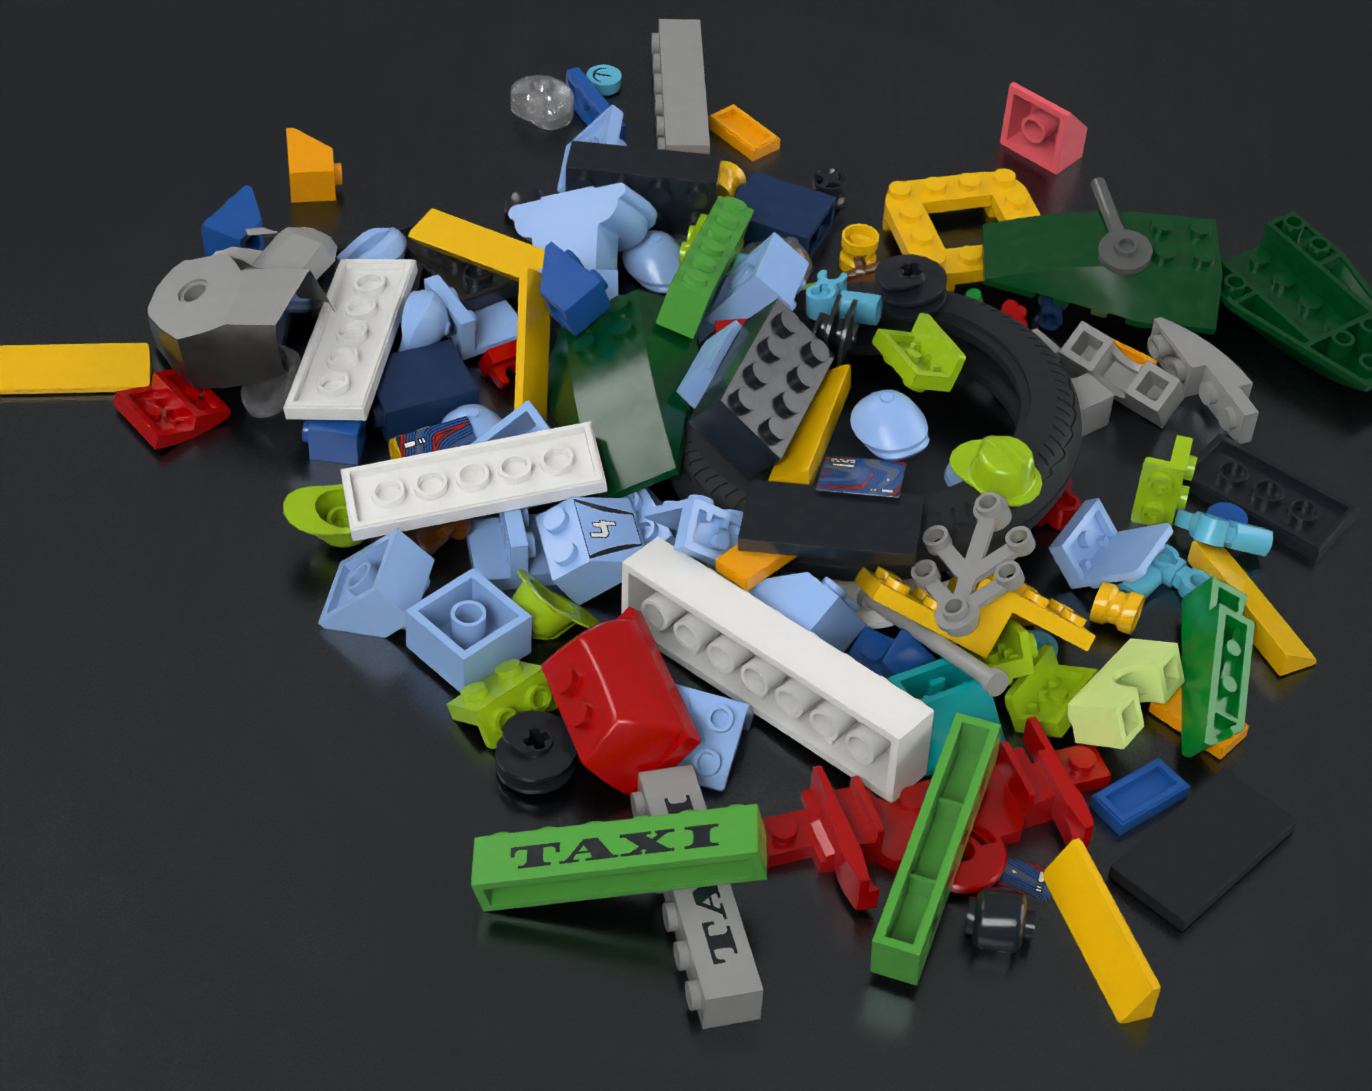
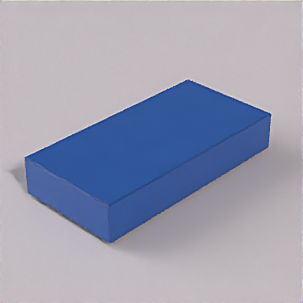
M1158 757L1092 795L1089 806L1120 836L1187 797L1190 786Z

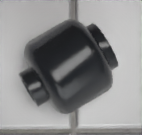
M984 887L979 891L977 897L970 896L964 934L971 935L973 945L979 949L1009 954L1016 953L1021 948L1023 939H1033L1036 911L1027 910V898L1021 892Z

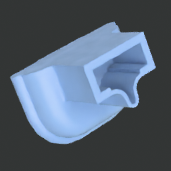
M616 183L597 188L590 186L541 197V200L514 205L510 208L508 216L514 221L518 234L530 241L533 246L545 250V246L552 241L564 252L567 249L571 250L580 259L585 269L617 270L618 252L632 249L644 240L647 231L656 223L657 211L649 201L623 183Z

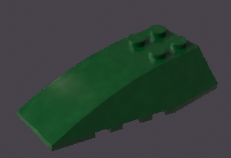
M1101 211L1023 217L983 224L984 285L1034 298L1037 293L1051 297L1053 304L1066 308L1069 303L1091 308L1090 314L1106 318L1107 313L1126 318L1124 324L1152 329L1154 319L1162 317L1193 333L1215 334L1223 275L1217 222L1215 219L1144 212H1118L1124 229L1141 233L1152 244L1153 255L1149 266L1143 271L1132 275H1121L1111 272L1098 259V245L1101 239L1109 233Z
M641 290L615 296L610 300L611 307L577 336H574L562 326L549 356L548 388L550 410L559 427L589 421L592 423L607 483V492L597 493V498H621L680 473L687 436L683 428L684 423L690 419L691 407L676 391L699 353L700 345L698 333L692 339L656 324L665 299L664 296Z

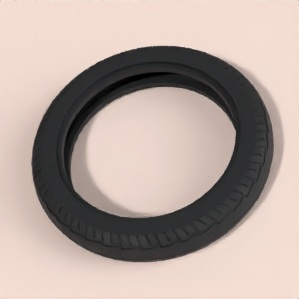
M876 281L847 283V291L877 295L875 292ZM804 289L795 296L794 301L797 302V305L792 312L813 332L816 320H812L806 315V290ZM947 291L945 304L939 311L930 316L965 354L966 360L960 373L978 382L990 391L1009 412L1016 427L1012 437L1027 444L1033 453L1034 466L1041 474L1042 479L1040 493L1031 503L1022 506H1009L1012 519L1004 529L993 532L986 554L988 556L1006 544V534L1012 528L1017 526L1033 528L1048 513L1065 491L1075 470L1082 440L1081 412L1078 397L1068 373L1054 352L1039 336L1015 318L990 305L958 293ZM882 312L877 326L856 323L860 325V330L851 356L882 355L872 343L877 330L887 329L911 332L916 320H898L887 317ZM715 330L700 342V349L706 340L715 335ZM690 405L692 415L695 409ZM686 421L683 429L687 436L680 473L669 478L680 500L688 499L689 495L706 496L714 501V506L721 509H733L744 512L750 480L768 481V478L758 473L747 480ZM965 481L924 496V510L916 563L929 559L935 562L940 573L950 571L937 555H932L928 552L923 542L924 532L935 525H942L947 528L952 539V545L965 559L977 524L973 508L976 499L981 495ZM797 556L780 568L796 574L808 572L816 578H825L827 576L831 580L854 581L862 567L875 573L878 566L899 576L901 580L913 579L911 576L913 566Z

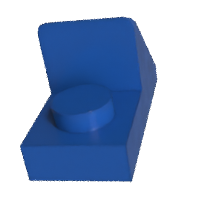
M867 626L864 627L848 653L855 661L886 679L937 660L904 629H901L897 637L893 639Z

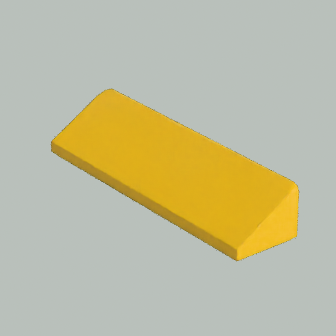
M433 208L408 234L410 239L421 246L519 282V269L522 267H529L536 271L543 269L544 249Z
M522 267L519 269L514 410L529 400L547 421L550 313L540 293L542 273L529 267Z
M149 343L0 345V395L116 392L151 386L152 357Z
M846 364L827 371L785 453L774 464L768 481L813 485L851 388V365Z
M1197 540L1192 541L1187 562L1192 568L1204 570L1211 577L1213 576L1247 595L1243 616L1255 622L1253 644L1275 672L1282 676L1315 665L1317 659L1224 546L1217 547Z
M1080 838L1073 839L1045 869L1043 879L1116 1020L1120 1024H1126L1152 1017L1161 986L1083 841Z

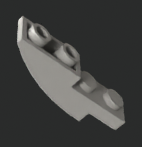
M1162 317L1155 318L1151 335L1147 342L1150 355L1158 360V363L1165 371L1181 380L1185 397L1199 394L1203 404L1209 407L1218 419L1222 429L1227 431L1235 442L1239 444L1251 442L1259 414L1258 410L1249 400L1253 385L1251 380L1225 354L1197 334Z

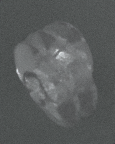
M535 75L519 79L511 86L510 106L516 116L526 121H531L541 129L551 131L561 129L571 122L574 116V94L571 88L563 81L550 76Z

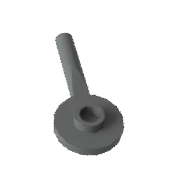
M1103 177L1093 179L1090 185L1109 231L1098 245L1099 261L1111 272L1121 275H1132L1143 271L1149 266L1152 259V244L1141 233L1124 229L1105 179Z

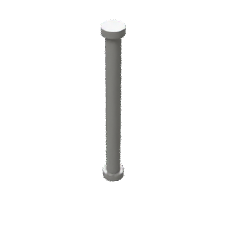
M862 589L859 590L857 604L864 610H874L900 629L908 631L913 638L981 683L982 690L990 696L995 697L1005 691L1009 682L1007 673L999 668L991 669L944 636L872 600Z

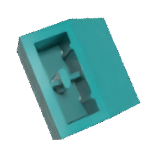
M944 658L887 678L890 683L912 697L923 701L934 710L926 776L934 774L956 712L1000 724L993 696L982 690L981 683ZM1002 727L1000 730L999 746L1001 742H1005Z

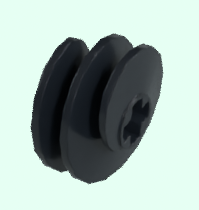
M907 254L887 258L878 264L875 270V292L877 295L882 296V312L887 317L898 320H916L920 313L932 315L945 304L947 276L945 270L938 262L924 256Z
M841 294L837 295L827 314L820 312L813 329V333L835 354L833 361L837 356V367L848 364L860 330V325L855 323L857 299H853L844 318H839L842 302Z
M533 710L517 713L509 718L502 728V737L497 742L495 752L496 772L502 783L514 791L525 794H545L559 789L572 778L577 768L578 753L564 720L549 712Z

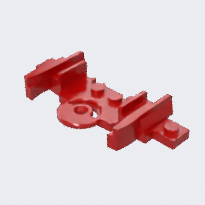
M1035 716L1026 719L1022 738L1035 763H1031L1023 747L1012 749L1008 741L1000 743L996 764L991 773L963 853L967 861L960 862L950 892L962 894L976 893L984 887L993 886L1002 877L1006 868V846L1019 842L1022 830L1053 820L1065 846L1073 839L1080 838L1088 851L1094 823L1088 805L1081 793L1106 788L1109 786L1111 773L1095 745L1081 744L1054 750ZM821 765L813 767L810 788L804 790L801 794V802L805 809L762 818L766 830L767 868L812 858L818 873L836 872L837 880L845 896L856 911L877 908L880 890L870 879L867 866L880 864L890 872L898 871L931 779L917 782L913 786L904 788L901 791L900 797L891 804L885 799H879L874 796L870 789H865L859 775L851 777L850 787L833 790Z

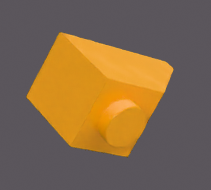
M286 128L291 203L336 201L335 186L343 185L341 163H334L333 149L295 128Z

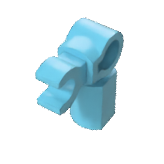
M821 270L817 274L816 284L806 289V315L812 320H817L820 312L827 314L838 294L842 295L839 318H844L853 299L858 300L855 323L877 326L882 316V296L847 291V273L842 272L837 279H827V270Z
M1178 508L1174 521L1175 526L1189 530V534L1193 539L1217 547L1225 546L1238 551L1266 556L1273 542V532L1266 528L1226 520L1204 512L1197 511L1194 514Z
M1165 544V548L1156 555L1148 566L1147 573L1142 578L1131 583L1121 581L1117 586L1119 591L1124 593L1134 591L1145 595L1146 599L1160 584H1164L1169 588L1172 586L1177 588L1178 593L1183 598L1210 579L1211 576L1204 570L1186 566L1187 562L1179 557L1177 550Z

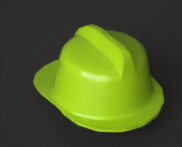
M990 435L980 440L968 441L954 449L949 459L951 470L959 478L976 489L980 494L995 492L1003 496L1008 506H1022L1031 503L1039 495L1042 488L1041 474L1034 466L1032 451L1027 444L1011 436Z
M343 484L299 488L288 494L283 502V514L290 524L300 531L317 536L331 546L348 548L356 546L365 540L353 541Z
M523 569L517 570L518 575L523 581L514 593L512 600L532 616V638L540 640L554 639L575 624L590 629L600 623L598 619L581 606L546 588Z

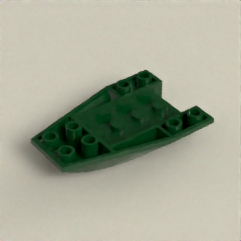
M1293 210L1266 222L1258 246L1227 260L1221 257L1223 275L1219 301L1278 349L1310 370L1356 390L1367 392L1372 389V289L1341 250Z

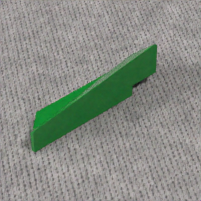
M1213 576L1185 595L1181 602V663L1185 682L1181 685L1182 755L1189 758L1232 738L1243 731L1245 725L1255 622L1243 616L1247 595Z

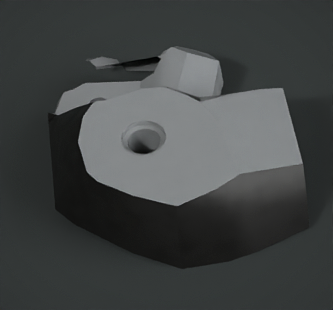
M253 227L243 230H246L248 235H265L266 238L275 237L263 251L230 247L222 251H216L212 256L184 260L174 267L154 292L148 306V320L157 348L175 372L194 388H228L285 375L279 356L275 325L294 294L296 293L299 298L322 300L328 303L332 310L336 312L317 282V279L335 261L337 245L330 236L314 228L287 227L279 233L263 227Z

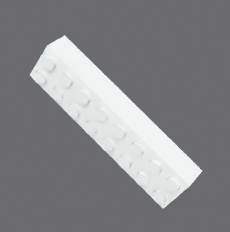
M656 537L622 562L621 614L629 606L641 611L660 652L733 700L749 704L754 714L850 777L859 775L865 787L891 804L900 797L901 791L904 788L913 786L926 775L934 710L923 701L912 697L890 683L885 677L879 676L858 663L850 655L820 639L815 633L806 630L785 617L780 611L774 610L758 600L748 591L739 588L717 574L713 569L706 567L689 555L674 550L673 545L660 537Z

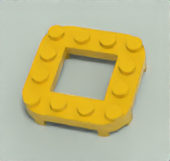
M1002 168L995 172L963 173L960 175L929 177L927 179L905 182L894 181L889 184L886 194L882 226L883 230H891L902 255L914 254L938 262L946 272L947 291L954 292L955 285L983 281L982 245H968L945 249L928 215L929 213L983 207L989 218L997 217L999 222L1040 216L1041 214L1026 187L1016 180L1015 173L1012 170Z

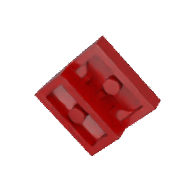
M174 369L154 372L151 386L116 391L113 403L155 450L195 438L230 417L231 409L210 388H194L178 375Z

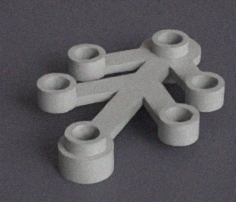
M995 492L983 493L975 501L973 514L977 524L965 559L952 545V539L946 527L935 525L928 528L923 534V542L928 552L932 555H937L957 578L958 582L954 594L940 581L941 574L934 561L929 559L921 560L911 569V576L919 589L926 590L938 604L934 615L938 627L954 637H962L971 633L978 625L980 609L1006 592L1015 591L1023 585L1025 581L1024 574L1020 565L1013 560L1030 554L1036 545L1030 529L1025 526H1017L1006 534L1005 545L986 556L993 532L1004 529L1012 519V513L1006 499ZM994 573L996 580L975 591L978 582Z

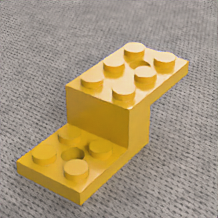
M878 566L875 573L862 567V570L854 580L872 600L986 659L1012 613L1023 617L1085 651L1089 650L1096 637L1084 627L1087 622L1085 618L1076 614L1073 609L1053 598L1049 600L1040 595L1036 589L1025 583L1019 589L1006 592L980 609L978 625L971 633L962 637H954L938 627L934 616L938 604L926 590L915 586L911 592V587L902 582L899 576ZM994 573L978 582L975 591L996 580ZM954 575L947 585V588L953 594L958 582Z

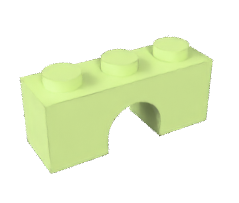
M1130 638L1068 703V720L1073 727L1075 742L1124 749L1144 727L1140 703L1156 702L1165 704L1185 682L1178 643Z

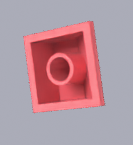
M1015 82L1011 83L1008 90L1000 144L1056 175L1081 158L1087 127L1067 110Z

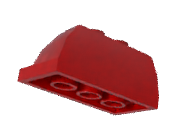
M629 606L616 620L601 622L580 633L558 649L541 665L581 762L602 781L628 796L632 792H637L638 772L676 767L702 742L644 616L639 610Z

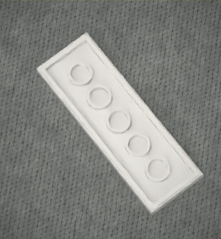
M340 259L326 295L336 312L332 310L328 303H323L283 407L286 419L366 421L402 318L405 302L410 295L418 272L416 260Z
M591 421L341 469L353 541L387 535L397 528L403 532L566 500L571 497H582L607 492L606 478Z

